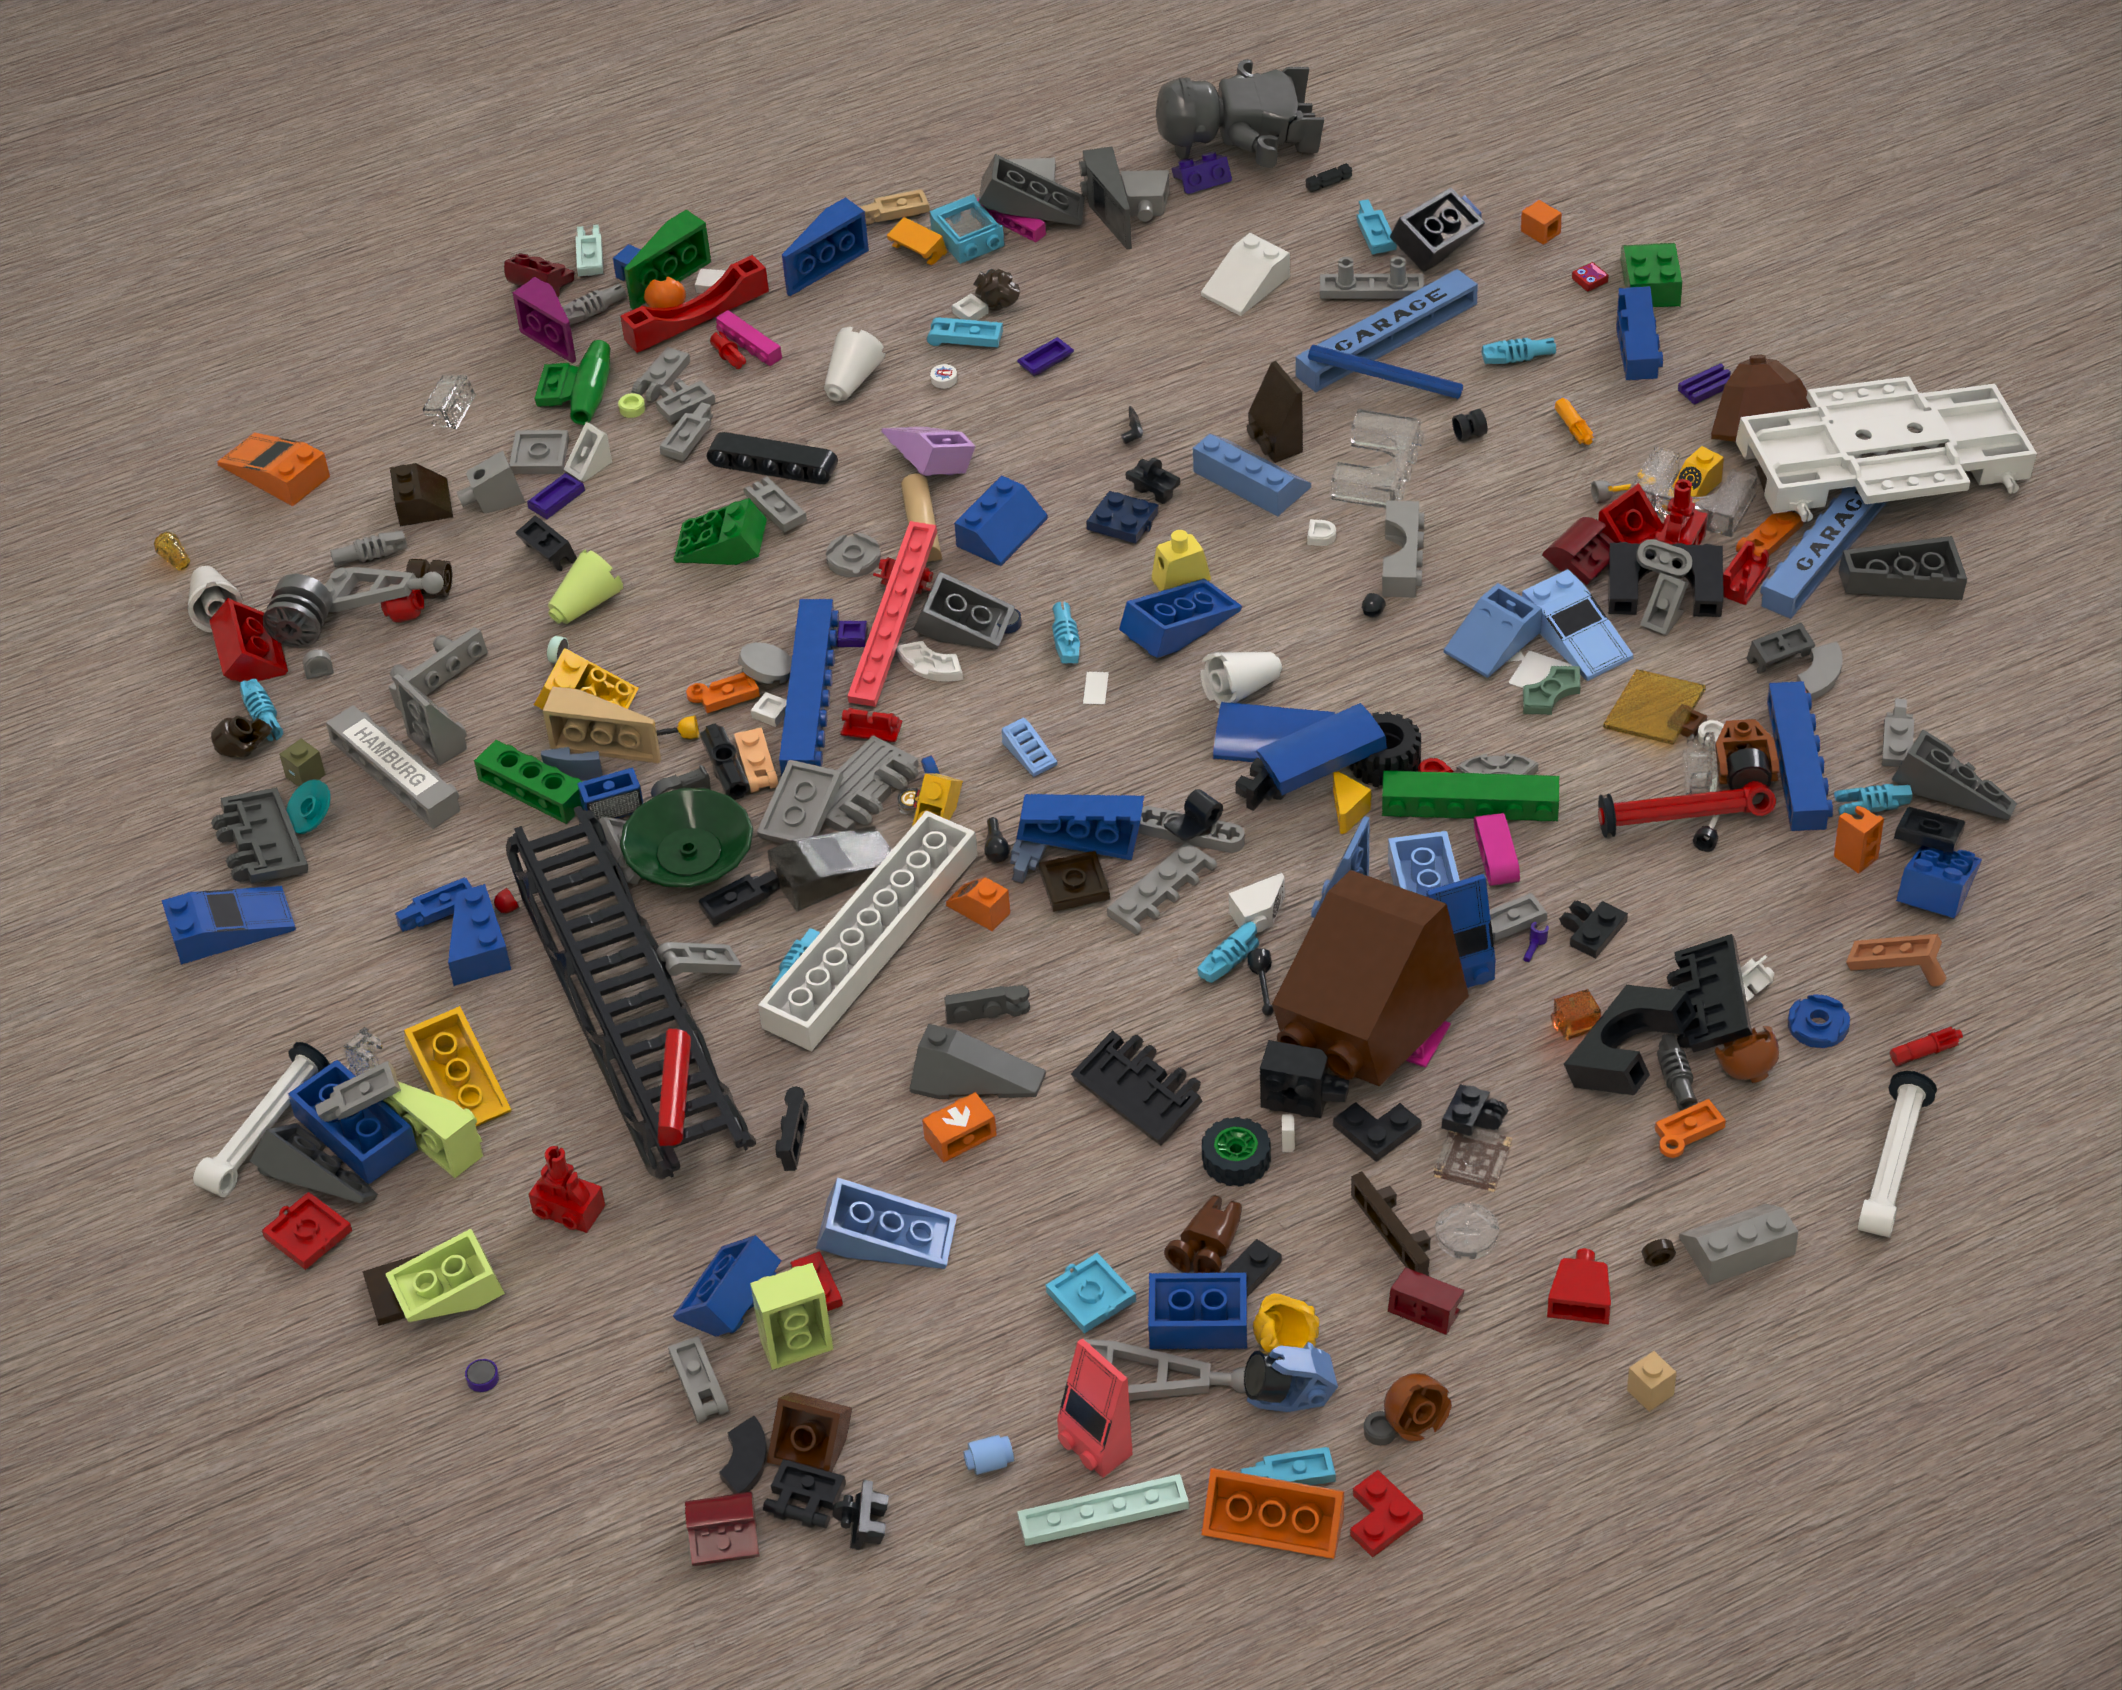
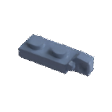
M1016 839L1011 851L1010 864L1015 865L1012 880L1023 883L1028 870L1035 871L1037 866L1039 867V862H1041L1047 848L1046 844Z

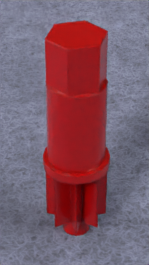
M1952 1026L1929 1033L1928 1036L1891 1049L1889 1052L1891 1060L1896 1066L1933 1053L1938 1054L1941 1051L1958 1046L1959 1039L1963 1038V1034L1960 1029L1955 1031V1028L1953 1029Z

